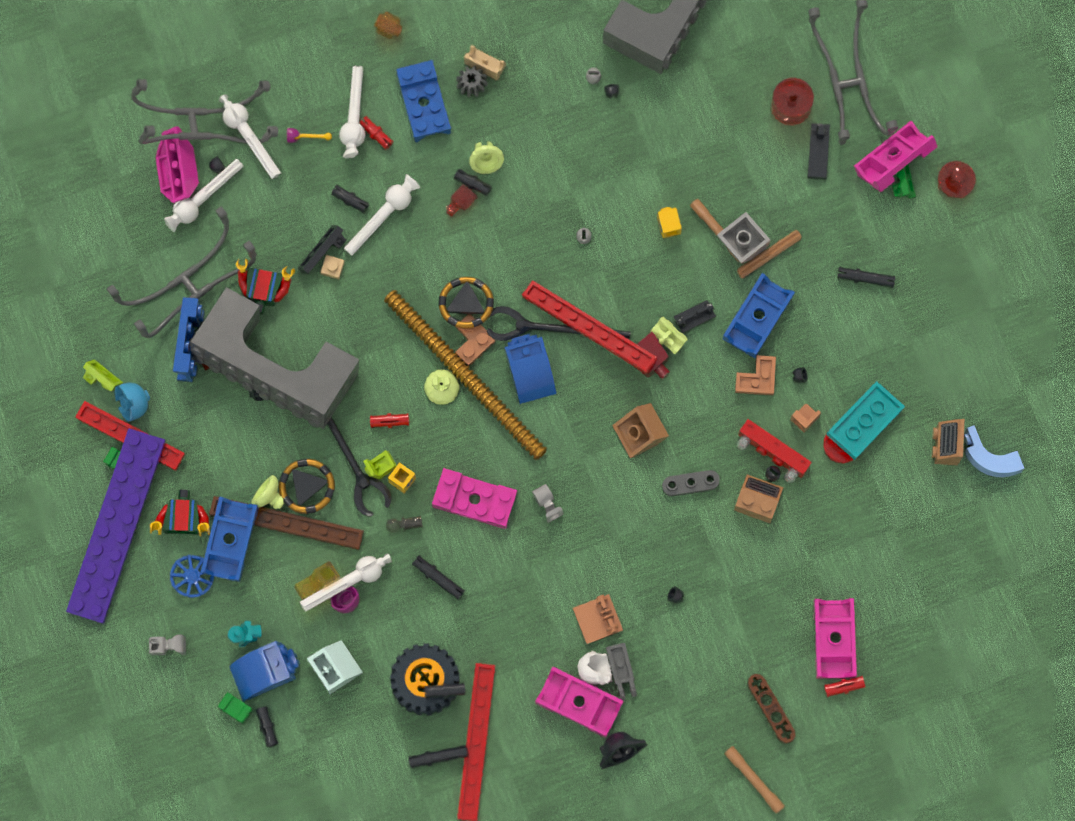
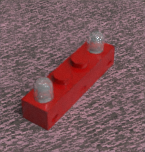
M747 419L738 434L740 439L736 444L737 448L745 450L751 444L756 447V451L759 454L772 458L771 461L779 467L784 466L788 469L784 476L787 483H793L797 477L802 479L811 466V461L751 420Z

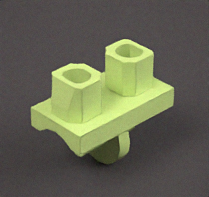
M661 317L650 331L659 339L661 345L664 344L674 354L678 353L688 340L683 333H680L664 317Z

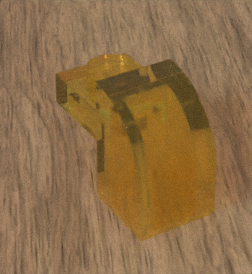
M328 561L314 569L309 577L296 583L294 588L301 599L304 600L338 581L340 575L332 563Z

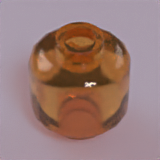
M390 12L380 13L374 24L376 33L387 39H392L394 35L399 36L403 26L400 25L401 19Z

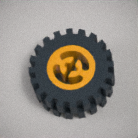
M423 643V646L416 644L410 650L408 648L405 649L402 655H398L396 663H393L391 668L390 680L395 698L402 707L404 706L410 713L412 711L415 712L416 715L422 716V714H427V716H431L434 712H437V714L442 712L443 708H448L451 705V701L455 700L456 696H448L447 699H443V697L426 699L425 693L418 691V689H424V686H428V684L422 681L421 675L418 672L416 674V681L412 683L411 675L418 667L429 666L432 667L431 670L421 669V672L425 677L429 676L428 680L431 685L434 684L435 675L439 676L438 685H442V683L459 684L460 677L455 660L452 656L448 655L445 649L441 650L437 645L429 646V643Z

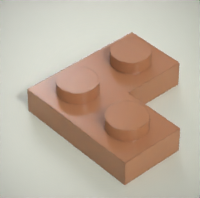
M468 314L462 322H470L475 318ZM482 325L470 329L456 327L467 341L455 353L458 354V357L462 358V361L467 366L474 363L496 342L495 339L488 335L487 330Z
M757 355L755 374L737 372L735 393L774 395L776 357Z

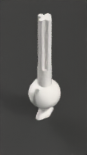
M353 66L348 123L341 127L339 133L341 142L346 145L344 158H354L358 154L357 147L364 142L365 130L359 124L363 67Z
M222 95L219 101L224 103V123L230 128L239 130L271 179L278 177L281 174L280 170L247 124V109L241 104H233L231 101H228L227 95Z
M238 159L234 160L191 199L187 198L176 202L173 205V215L164 218L166 225L171 231L175 232L180 222L189 224L195 221L199 213L198 207L243 168V164Z
M406 174L402 186L397 184L388 188L385 195L387 202L344 249L352 256L395 209L403 210L408 207L411 202L410 192L420 188L418 183Z
M385 554L384 558L380 557L378 559L373 556L361 558L356 564L355 571L300 602L302 609L306 612L361 580L366 583L376 581L382 574L381 568L386 563L392 562L390 555Z

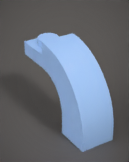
M975 426L966 429L964 440L967 446L970 445V447L964 453L976 469L994 477H1010L1022 473L1024 466L1018 451L1006 455L991 454L983 447Z

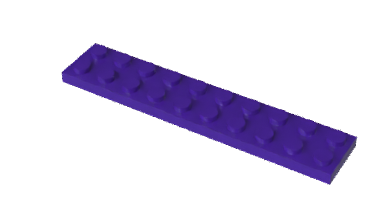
M128 428L66 610L67 613L104 624L166 442L165 439Z

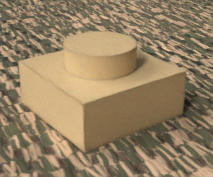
M326 255L321 275L339 279L345 261Z

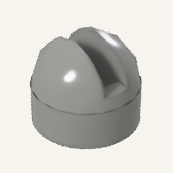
M590 68L586 73V79L589 83L596 84L601 79V73L597 68Z
M587 228L579 229L576 234L577 241L581 244L589 243L591 240L590 230ZM583 231L586 232V239H582Z

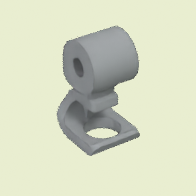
M546 484L532 491L539 507L543 506L545 508L548 523L564 515L561 507H554L552 502L554 500L553 494Z
M176 635L168 640L165 637H150L149 654L166 655L167 650H175L181 655H186V637L184 635Z

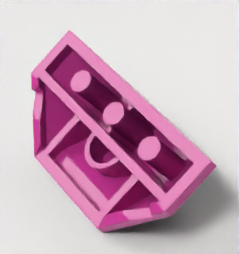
M176 126L162 132L161 136L179 134L182 131ZM179 138L160 141L156 153V164L161 193L172 203L190 198L199 184L193 146L188 140H179Z

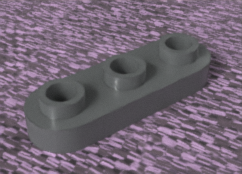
M713 470L669 476L664 479L662 490L667 496L711 491L718 487L720 478ZM712 477L714 481L708 482L706 478ZM693 480L695 484L689 485L687 481ZM674 483L676 487L670 488L668 484Z

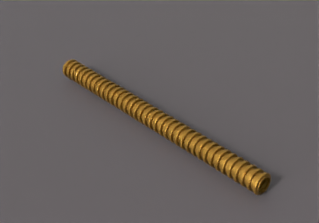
M397 290L387 294L384 302L388 303V307H392V311H396V315L400 316V319L404 320L405 324H408L409 329L412 328L413 333L416 332L417 337L420 336V340L424 341L425 345H428L429 350L432 349L433 354L436 353V357L440 358V361L444 362L445 366H448V370H452V374H456V378L461 379L460 382L464 383L466 388H469V392H473V396H477V400H481L480 403L484 404L486 409H489V413H493V417H497L498 422L501 421V425L505 426L506 430H509V434H513V438H517V442L522 443L521 446L530 452L529 455H533L534 460L540 459L546 453L547 447H543V443H539V439L534 438L535 435L526 429V425H522V421H518V417H514L515 414L513 412L510 413L511 410L506 408L505 404H502V400H498V396H494L493 391L490 392V388L486 387L485 383H482V379H478V375H474V371L469 370L470 367L466 366L464 361L462 362V358H458V354L453 353V349H449L450 346L446 345L444 340H441V336H437V332H433V328H429L430 325L426 324L424 319H421V315H417V311H413V307H409L410 304L406 303L404 298H401V294H397Z

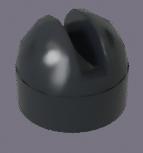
M619 84L604 86L606 96L612 98L613 95L617 97L620 91Z
M218 156L209 163L213 172H221L225 169Z
M805 367L796 368L792 372V375H795L792 378L795 382H807L808 375Z
M776 466L768 467L765 472L766 479L770 482L779 480L781 476L780 469ZM771 469V470H773L775 473H777V474H778L777 477H776L772 472H770L769 470Z
M674 586L670 589L667 599L673 603H681L684 593L681 589Z

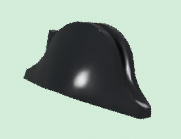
M625 732L611 734L606 739L604 745L600 747V752L603 756L599 763L601 769L612 767L631 759L644 749L647 743L645 740L635 739Z

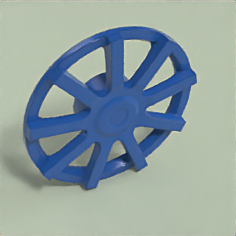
M187 555L181 557L173 564L170 571V581L173 588L179 594L195 598L204 595L211 588L214 576H210V581L201 578L200 576L204 574L198 571L203 564V557ZM188 559L189 569L185 568L180 562ZM191 559L200 561L196 568L192 567ZM176 566H179L184 573H174ZM173 577H183L184 580L175 585ZM198 581L207 584V588L202 591ZM185 583L188 584L186 593L178 589ZM192 585L196 586L198 594H190Z

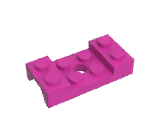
M910 121L854 165V168L861 179L879 192H882L895 181L893 175L918 155L924 158L938 146L934 136L931 135L927 138Z
M443 468L432 507L506 529L511 509L517 496V490L502 485L496 486ZM472 495H478L480 502L472 504L469 498Z
M854 598L829 601L814 599L816 679L856 678ZM838 633L841 637L840 642L833 643L830 640V635Z
M552 667L535 704L551 712L554 711L606 738L623 704V700ZM578 696L583 697L585 700V704L582 707L575 706L573 702Z

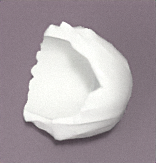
M592 651L579 660L578 673L582 681L590 685H603L612 681V670L606 653L600 654Z

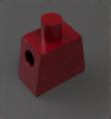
M650 332L637 345L655 355L658 360L647 374L639 369L637 370L647 378L656 373L663 380L670 374V371L664 366L668 362L669 356L655 334Z

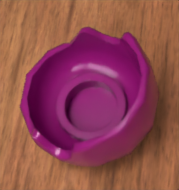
M350 586L330 598L331 606L342 614L354 611L360 601L357 589Z

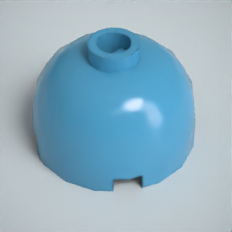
M131 382L115 387L116 401L120 400L122 406L118 407L126 421H134L146 413L148 401H150L147 390H143L140 385Z

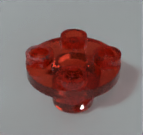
M952 161L945 164L938 174V187L949 197L964 198L975 186L976 177L973 169L961 161Z

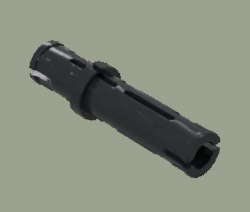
M840 266L838 272L841 273L837 274V279L894 288L896 276L860 271V268L854 270Z
M420 555L413 561L412 566L424 573L427 579L433 580L455 597L456 600H459L460 596L464 594L465 590L437 570V566L431 565Z
M467 745L433 752L425 751V753L420 755L408 756V761L411 769L426 765L430 767L436 763L469 757Z

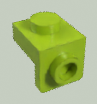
M387 450L372 460L366 459L363 461L366 466L364 468L366 473L376 479H381L397 466Z

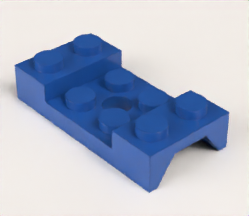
M430 60L396 69L415 142H419L425 136L437 133L451 134V127L433 61ZM427 99L429 104L427 106H420L419 101Z
M762 273L724 333L723 340L751 357L756 358L772 329L794 297L795 292L781 288ZM760 310L764 313V317L757 319L753 313Z
M183 297L173 366V372L178 373L177 381L193 382V376H197V365H195V360L191 356L190 341L195 335V328L193 327H200V323L204 322L205 317L203 305H200L197 298Z
M219 497L201 569L202 574L236 582L241 581L245 565L244 561L259 509L258 505L244 504ZM227 534L235 536L232 544L224 542V537Z

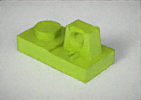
M96 360L88 361L83 366L86 370L83 379L91 385L95 384L98 380L104 389L114 391L116 386L123 384L120 379Z

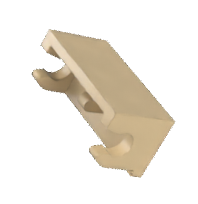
M471 45L469 54L466 53L464 56L465 65L471 68L475 65L476 70L481 68L483 74L498 80L506 67L505 61H499Z

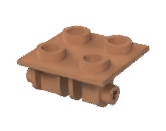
M609 594L606 596L600 595L595 600L573 608L586 644L623 631Z

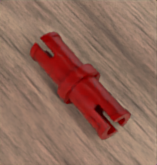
M365 116L363 118L364 122L361 120L359 124L370 134L372 140L375 139L387 150L389 148L388 144L391 146L394 141L382 131L383 129L380 126L377 127Z
M387 413V415L370 416L371 428L409 426V413L397 415Z
M863 676L849 680L841 679V682L824 685L826 696L829 697L841 693L849 694V691L865 688Z

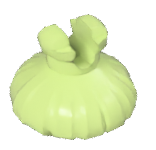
M481 142L477 143L475 150L469 158L471 169L480 174L493 173L501 168L504 162L502 151L498 147L493 146L491 142H487V145H481Z
M440 369L429 374L424 384V390L431 402L445 405L455 400L460 390V385L452 372Z
M274 475L263 482L252 499L251 503L258 505V508L270 504L274 509H280L284 505L283 498L278 493V479Z

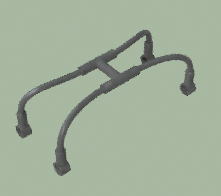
M867 0L856 1L857 15L854 27L853 50L857 78L839 81L831 57L815 26L817 18L821 16L819 8L808 10L812 31L830 68L829 73L836 102L839 105L840 131L838 136L840 145H844L846 140L850 139L849 130H845L844 99L841 88L859 85L870 116L884 135H893L894 131L898 129L897 120L886 122L887 130H885L877 119L868 98L869 93L863 68L859 61V24L861 14L868 7Z
M137 79L136 86L132 89L131 93L133 102L143 108L156 112L188 115L191 131L154 137L155 127L146 125L144 132L139 137V144L177 138L179 140H211L213 138L247 144L244 138L212 134L211 132H198L196 115L222 113L225 110L224 107L217 109H167L151 106L136 98L141 91H146L147 80ZM261 80L254 94L238 104L244 106L256 97L261 96L263 92H269L270 82ZM268 126L267 132L261 139H258L260 143L268 142L272 137H277L278 127Z
M221 206L215 210L224 224L223 234L211 252L199 263L185 270L167 283V286L161 290L134 301L121 300L118 290L112 284L106 289L113 300L124 306L138 305L162 295L169 289L172 290L180 283H183L192 294L188 298L200 299L220 282L238 274L239 269L237 268L206 284L199 290L189 279L218 251L228 234L229 219L224 208ZM250 240L243 244L251 258L247 268L255 263L257 256L256 249ZM182 304L149 334L146 326L140 319L133 324L142 337L152 338L181 311Z

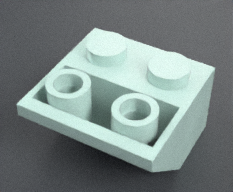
M342 640L322 648L307 658L329 694H332L363 673Z

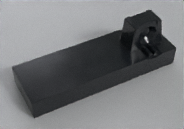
M811 123L807 179L826 180L830 124Z
M332 225L297 269L302 273L309 274L331 245L341 248L346 241L345 237L341 234L343 229L338 225Z

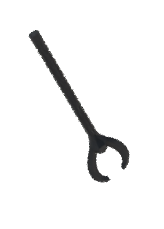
M506 306L493 308L490 316L496 313L510 315L517 320L516 329L504 334H498L493 332L492 329H487L488 335L498 341L511 340L530 330L581 334L565 325L533 323L525 319L516 310ZM614 330L630 339V331Z
M331 417L327 425L355 473V505L362 514L372 517L374 515L373 512L364 507L362 489H366L370 485L379 489L385 498V508H389L391 504V493L381 481L369 477L360 469L335 421Z

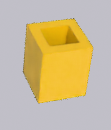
M671 207L662 208L657 214L662 238L680 235L682 228L677 209H671Z
M400 462L388 477L389 483L404 494L416 479L415 473Z

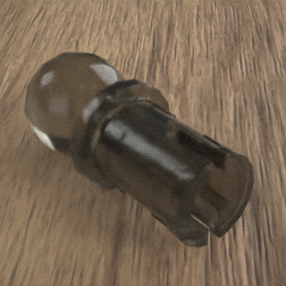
M421 515L409 518L402 516V521L391 518L386 522V529L390 533H397L400 528H403L404 532H406L407 529L423 527Z

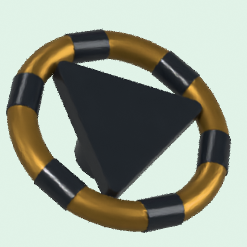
M460 277L450 281L443 288L439 296L438 306L441 315L449 324L461 329H470L483 324L490 317L494 308V298L490 288L481 280L473 277ZM464 284L448 309H446V298L450 290ZM470 284H473L485 293L487 298L485 312ZM449 313L482 315L470 322H462L450 316Z
M300 459L291 463L285 468L279 480V494L283 498V502L291 510L303 514L314 513L323 509L330 502L335 491V481L331 471L326 465L314 459ZM304 466L316 467L327 480L295 469ZM291 472L293 474L298 505L291 500L286 492V483ZM328 484L325 496L318 504L302 506Z

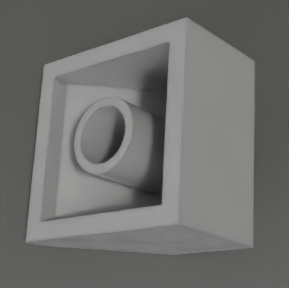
M747 212L717 234V237L741 264L758 256L770 244L768 236Z

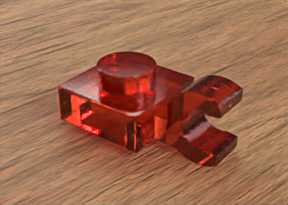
M463 184L451 196L453 202L446 207V213L452 217L460 208L465 211L477 199V195Z

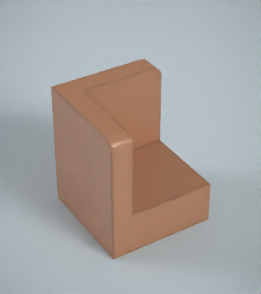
M804 404L799 411L796 410L790 420L805 433L820 417L821 412L819 410L815 412L808 404Z

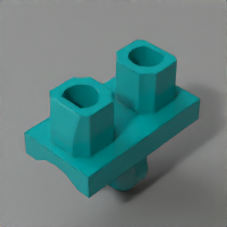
M244 621L240 626H233L229 629L228 639L233 643H239V647H245L250 642H256L257 638L262 637L261 625H251V621Z

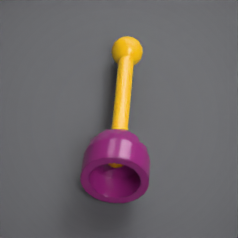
M287 128V143H295L299 138H325L326 140H331L332 135L330 133L325 135L300 134L295 128Z

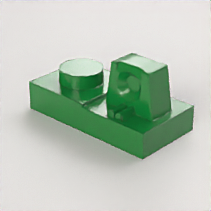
M908 163L896 173V176L900 178V182L892 186L895 197L906 196L909 199L916 197Z

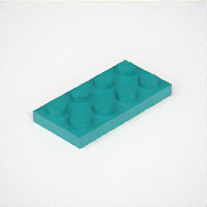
M876 381L826 435L855 460L905 406Z

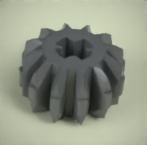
M475 65L470 70L466 66L465 71H459L460 76L456 77L458 82L456 86L457 89H461L462 95L467 92V96L470 98L473 93L477 97L478 91L484 92V87H487V81H485L487 75L482 74L483 70L481 68L476 71Z

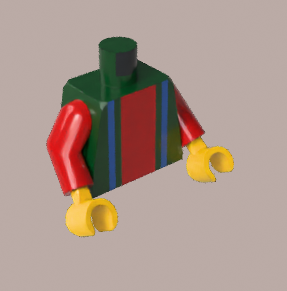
M238 259L236 267L239 269L238 284L241 292L247 299L260 305V315H263L265 305L273 307L276 302H280L288 294L291 284L290 277L295 274V269L291 270V274L286 272L287 266L283 268L282 273L249 267L246 270L248 260L245 259V265L241 266Z
M185 489L179 490L178 500H169L168 504L164 505L155 521L150 524L151 534L154 530H158V535H161L162 527L165 534H193L202 536L204 531H207L208 535L211 533L209 516L203 506L198 505L196 500H190V490Z

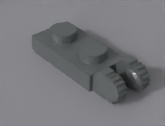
M625 642L606 647L620 699H625V692L622 684L629 683L630 693L632 697H636L635 679Z

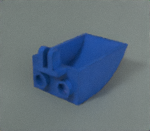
M530 334L511 339L512 342L507 343L508 346L504 348L519 403L522 404L557 394L542 337L537 338V335L530 336Z
M274 641L244 655L229 666L243 702L296 679L294 673L295 669L299 667L300 662L296 659L297 654L294 653L293 649L287 650L284 644Z

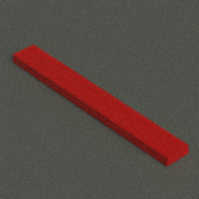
M533 280L522 294V298L645 374L650 371L658 360L652 353Z
M476 663L466 741L469 757L464 758L457 820L477 821L495 665Z

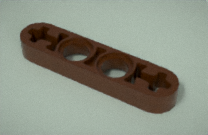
M753 674L748 680L749 690L778 740L783 744L791 743L795 738L793 726L765 678L760 674ZM754 678L757 681L761 680L760 687L762 690L764 688L767 689V691L760 693L759 696L756 694L759 692L758 687L752 686ZM763 695H769L772 698L770 705L766 706L761 703ZM773 712L781 714L782 720L775 723L771 720ZM784 722H786L787 725H784L783 727L786 732H791V734L789 735L790 739H787L786 737L782 738L781 735L783 734V731L781 727L779 728V730H777L776 727L781 726Z

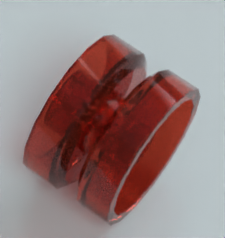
M800 78L784 79L777 84L773 92L771 102L773 115L778 121L786 125L802 123L811 113L814 101L813 90L807 82Z

